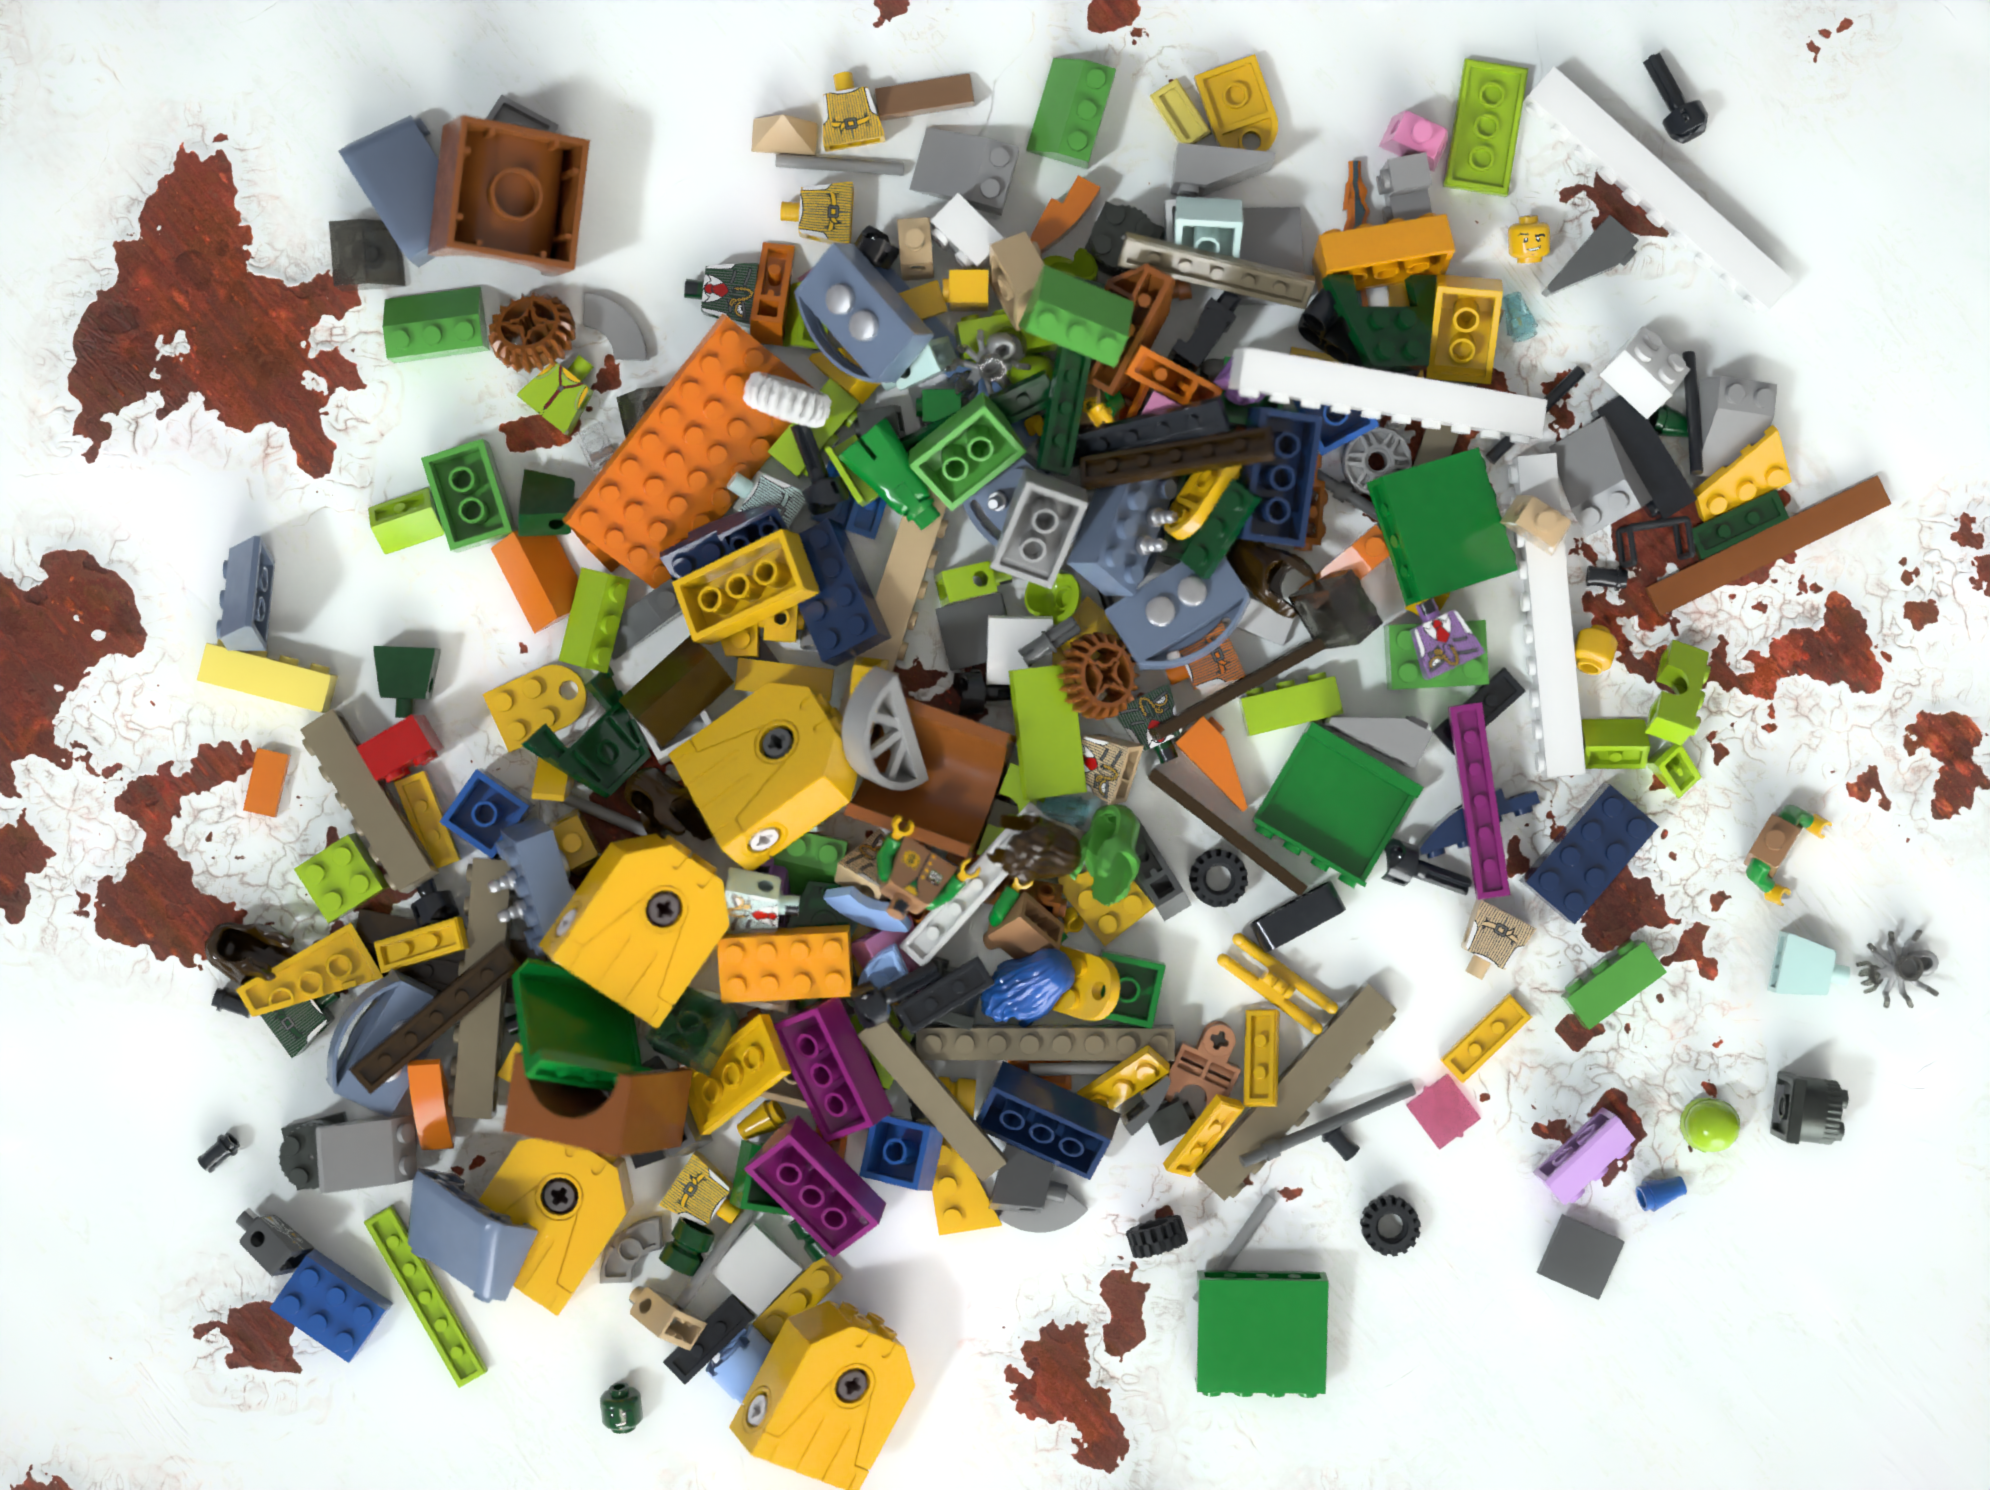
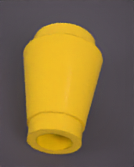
M765 1100L745 1117L742 1122L737 1124V1130L744 1140H749L781 1128L782 1124L786 1122V1115L777 1101L771 1100L768 1102Z

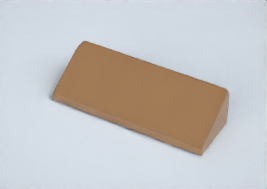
M970 73L875 88L880 121L975 106Z

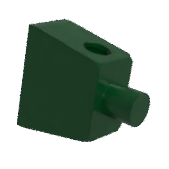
M524 469L518 513V536L568 535L571 533L572 527L566 524L563 518L579 499L575 498V481L566 477Z
M394 646L373 647L380 698H396L395 718H406L415 714V699L431 700L441 649Z

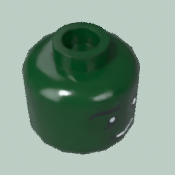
M620 1382L612 1384L601 1395L600 1409L603 1425L616 1434H625L635 1430L636 1426L643 1419L640 1392L636 1388L630 1387L627 1383Z

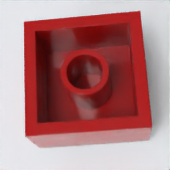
M412 714L356 748L375 781L386 780L387 783L410 775V767L414 765L416 767L419 765L424 766L439 757L437 752L444 747L426 716Z

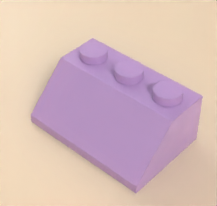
M1602 1107L1533 1173L1564 1205L1568 1202L1574 1203L1584 1194V1187L1591 1180L1597 1181L1607 1173L1609 1169L1607 1165L1615 1158H1623L1631 1150L1632 1146L1630 1144L1635 1138L1615 1114Z

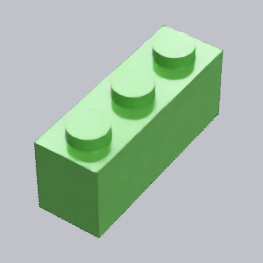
M1639 939L1625 941L1616 949L1618 954L1610 960H1607V958L1601 959L1590 968L1591 974L1584 979L1578 977L1565 986L1566 992L1561 995V998L1583 1027L1590 1030L1667 973L1645 941Z

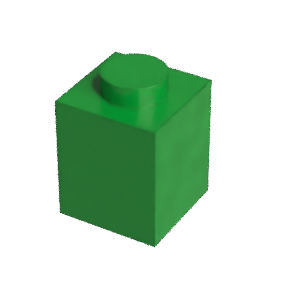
M922 389V398H916V417H923V425H930L961 409V389Z

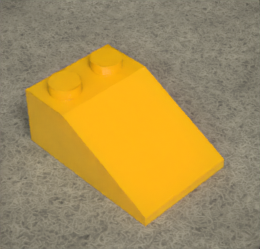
M1437 274L1430 358L1426 379L1491 384L1503 295L1501 279Z

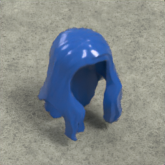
M1042 948L1034 954L1021 959H1009L1000 963L992 975L995 984L981 992V1011L984 1015L992 1017L995 1022H1007L1009 1018L1016 1017L1020 1020L1018 1025L1021 1027L1031 1026L1035 1021L1049 1014L1061 995L1072 987L1075 981V970L1072 967L1071 960L1067 954L1058 949Z

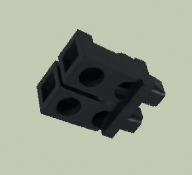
M1223 291L1217 301L1211 297L1201 312V316L1194 328V333L1187 343L1178 338L1167 358L1196 373L1219 341L1223 332L1227 333L1237 318V315L1233 312L1242 299L1235 293Z

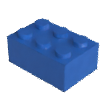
M314 1249L304 1257L269 1309L344 1361L350 1363L359 1354L393 1305V1302Z

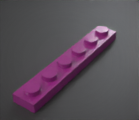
M1482 702L1448 707L1476 899L1510 895Z

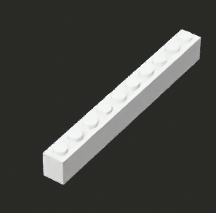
M1555 66L1523 101L1527 105V112L1533 118L1539 121L1541 119L1544 120L1551 127L1550 132L1562 142L1567 141L1575 148L1574 153L1580 160L1585 163L1591 162L1599 169L1598 174L1605 182L1610 185L1613 183L1623 191L1622 196L1633 206L1639 205L1647 212L1646 217L1652 224L1657 227L1663 226L1671 234L1670 239L1682 249L1686 247L1695 255V262L1703 269H1711L1719 276L1718 282L1725 289L1737 292L1743 298L1742 303L1750 311L1754 313L1759 312L1760 314L1769 311L1795 282L1792 277Z
M1248 347L1234 349L1228 389L1239 390V396L1258 399L1259 394L1269 395L1270 402L1289 404L1290 399L1301 401V407L1320 409V404L1331 406V412L1350 414L1351 410L1362 411L1361 417L1369 419H1381V415L1392 416L1391 422L1411 424V420L1422 421L1421 427L1428 429H1441V425L1451 426V432L1458 434H1470L1471 430L1481 431L1480 437L1487 439H1500V435L1510 436V442L1517 444H1529L1530 439L1542 438L1547 399Z
M1556 453L1525 455L1513 458L1512 464L1508 465L1509 482L1514 484L1515 496L1511 497V504L1517 495H1532L1562 514ZM1514 532L1515 546L1520 548L1521 560L1517 561V574L1519 580H1523L1524 592L1520 593V606L1522 612H1526L1527 624L1523 625V638L1525 644H1529L1530 656L1526 657V670L1528 676H1532L1533 688L1529 689V702L1531 708H1535L1536 720L1532 721V734L1534 740H1538L1539 752L1535 753L1536 770L1541 772V776L1544 778L1586 774L1564 538L1551 556Z

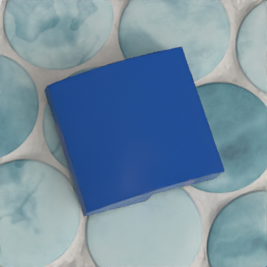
M829 458L826 467L829 477L841 476ZM847 487L849 492L848 500L838 502L832 511L816 516L811 514V520L821 522L830 518L841 523L847 532L875 540L886 502L881 497H878L862 507L857 503Z

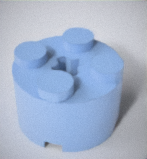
M749 1325L748 1331L743 1328L719 1352L721 1354L720 1359L716 1363L712 1359L710 1360L705 1371L732 1399H737L739 1403H742L772 1345L753 1325Z

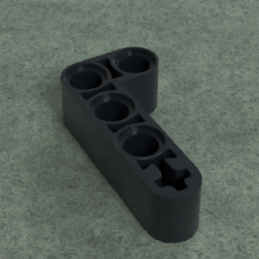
M1321 288L1301 315L1298 326L1299 333L1308 342L1341 364L1349 363L1351 366L1365 368L1348 335L1351 332L1343 316H1338L1334 308L1336 301L1331 291H1325L1324 288ZM1420 370L1386 372L1417 377Z

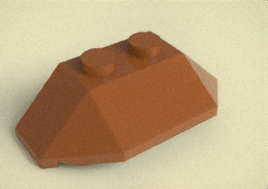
M1146 263L1107 280L1104 290L1134 302L1129 335L1116 367L1093 358L1091 359L1088 383L1114 396L1132 378L1126 375L1125 371L1139 345L1141 344L1151 349L1170 313L1175 285L1173 277Z

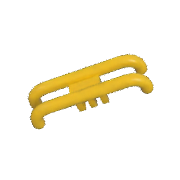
M1235 933L1232 937L1233 943L1267 968L1259 978L1225 953L1218 955L1217 963L1315 1035L1321 1034L1323 1031L1322 1024L1288 999L1296 989L1329 1014H1335L1338 1011V1004L1268 952L1264 953L1260 946L1245 935Z

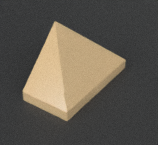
M784 114L753 119L751 151L816 156L818 124Z

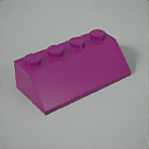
M839 997L823 999L773 1023L791 1072L825 1142L874 1126L894 1111Z
M796 1115L775 1131L744 1168L833 1258L880 1224L886 1202L799 1115Z

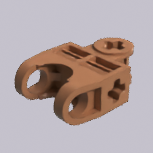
M1223 1021L1208 1023L1204 1027L1196 1046L1181 1039L1175 1052V1061L1170 1063L1168 1076L1171 1083L1163 1100L1171 1102L1176 1092L1179 1093L1182 1088L1191 1084L1198 1085L1205 1091L1204 1101H1206L1204 1109L1216 1094L1229 1097L1241 1072V1068L1228 1061L1235 1047L1236 1039L1231 1027ZM1222 1031L1226 1041L1225 1043L1219 1042L1215 1046L1211 1036L1212 1034L1218 1035Z

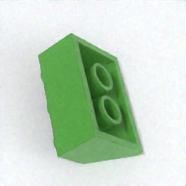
M1053 58L1026 151L1087 169L1115 78L1116 69L1083 59Z
M1043 265L1018 326L1036 336L1116 367L1129 335L1134 302Z
M480 286L385 299L382 327L386 357L393 363L490 351Z
M982 391L909 450V466L952 512L1027 451L1005 415Z
M808 831L774 855V865L785 867L788 870L790 893L802 895L808 880L836 883L837 864L847 855L850 841Z

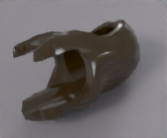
M1238 538L1234 540L1225 554V558L1240 581L1265 606L1286 618L1293 619L1299 615L1298 609L1283 598L1282 583L1286 573L1293 568L1306 578L1309 577L1316 582L1317 576L1305 560L1289 551L1268 547L1264 542Z
M653 767L642 768L636 771L626 783L624 798L640 815L647 835L657 834L665 839L661 834L663 830H669L677 836L685 834L687 830L693 837H697L701 841L714 836L688 788L682 787L660 769Z
M1001 815L999 823L1002 828L1020 832L1013 835L1012 839L1007 842V849L997 847L994 850V854L987 853V858L992 864H1002V870L1008 873L1009 877L1019 878L1020 884L1025 885L1036 879L1067 876L1078 868L1082 858L1080 841L1072 831L1063 826L1056 825L1041 815Z
M233 922L222 923L213 928L209 938L205 941V953L208 962L240 986L256 977L262 978L265 981L273 980L276 978V975L272 973V968L298 952L290 947L294 942L293 936H288L270 925L259 923L248 925Z

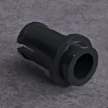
M1588 565L1586 586L1614 588V591H1619L1620 588L1626 589L1628 570L1622 569L1621 566H1617L1614 569Z
M224 987V989L217 988L211 1006L217 1007L216 1011L221 1012L223 1009L250 1018L251 1014L239 994L230 992L228 987Z
M1341 1127L1321 1135L1322 1142H1328L1341 1155L1344 1161L1353 1158L1360 1149Z
M230 1133L219 1135L217 1142L197 1158L198 1163L205 1171L208 1170V1173H212L230 1155L235 1156L238 1153L237 1149L240 1147V1144Z

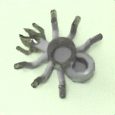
M978 329L977 342L979 352L977 354L967 344L955 347L956 351L960 353L966 352L976 363L956 358L951 365L945 366L944 369L946 372L955 371L957 366L972 369V371L966 370L962 373L955 372L947 383L951 385L956 380L954 385L955 394L958 395L964 390L961 398L963 399L969 395V400H973L979 391L978 385L981 377L984 379L988 395L990 396L994 394L991 382L1002 379L1007 387L1013 385L1005 373V364H1012L1015 368L1022 370H1031V365L1020 363L1012 357L1016 351V346L1011 335L1004 332L994 333L990 335L985 346L984 332L982 329Z
M1917 929L1911 939L1904 943L1902 953L1898 956L1893 946L1895 934L1893 931L1888 932L1886 946L1892 958V963L1869 942L1867 948L1875 958L1885 964L1883 968L1873 965L1869 961L1856 963L1857 967L1865 965L1869 967L1861 969L1858 973L1859 977H1868L1860 982L1861 985H1873L1871 988L1863 990L1864 994L1876 991L1884 978L1889 979L1882 991L1884 1008L1888 1009L1891 999L1889 993L1896 978L1898 979L1899 994L1906 1001L1908 1008H1913L1914 1004L1905 990L1904 981H1910L1913 985L1925 990L1934 997L1939 995L1937 990L1918 980L1920 977L1933 974L1938 969L1939 960L1937 956L1931 951L1918 949L1908 955L1910 947L1918 941L1922 930Z

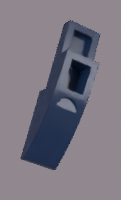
M775 504L747 509L717 519L688 532V539L661 551L660 559L673 580L676 581L780 529L788 531L790 529Z
M1495 788L1499 822L1503 821L1502 815L1514 812L1515 817L1534 811L1532 806L1540 803L1537 791L1529 790L1505 798L1502 788ZM1462 804L1447 813L1423 836L1417 844L1420 855L1426 854L1428 859L1445 854L1444 848L1457 844L1458 849L1468 846Z

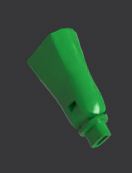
M886 417L837 456L855 475L872 488L892 510L906 517L908 522L913 520L920 530H923L941 515L932 504L935 500L933 498L928 499L931 496L928 486L909 466V455Z

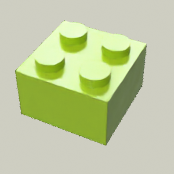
M357 833L347 834L294 868V871L328 923L338 921L390 887Z

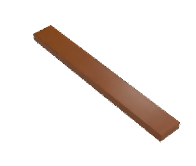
M1878 475L1789 517V519L1645 587V591L1658 617L1892 503Z

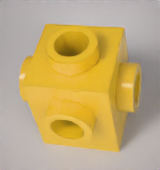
M798 604L759 622V627L764 628V641L798 643V631L804 630L805 621ZM786 614V622L779 625L777 622L778 616Z

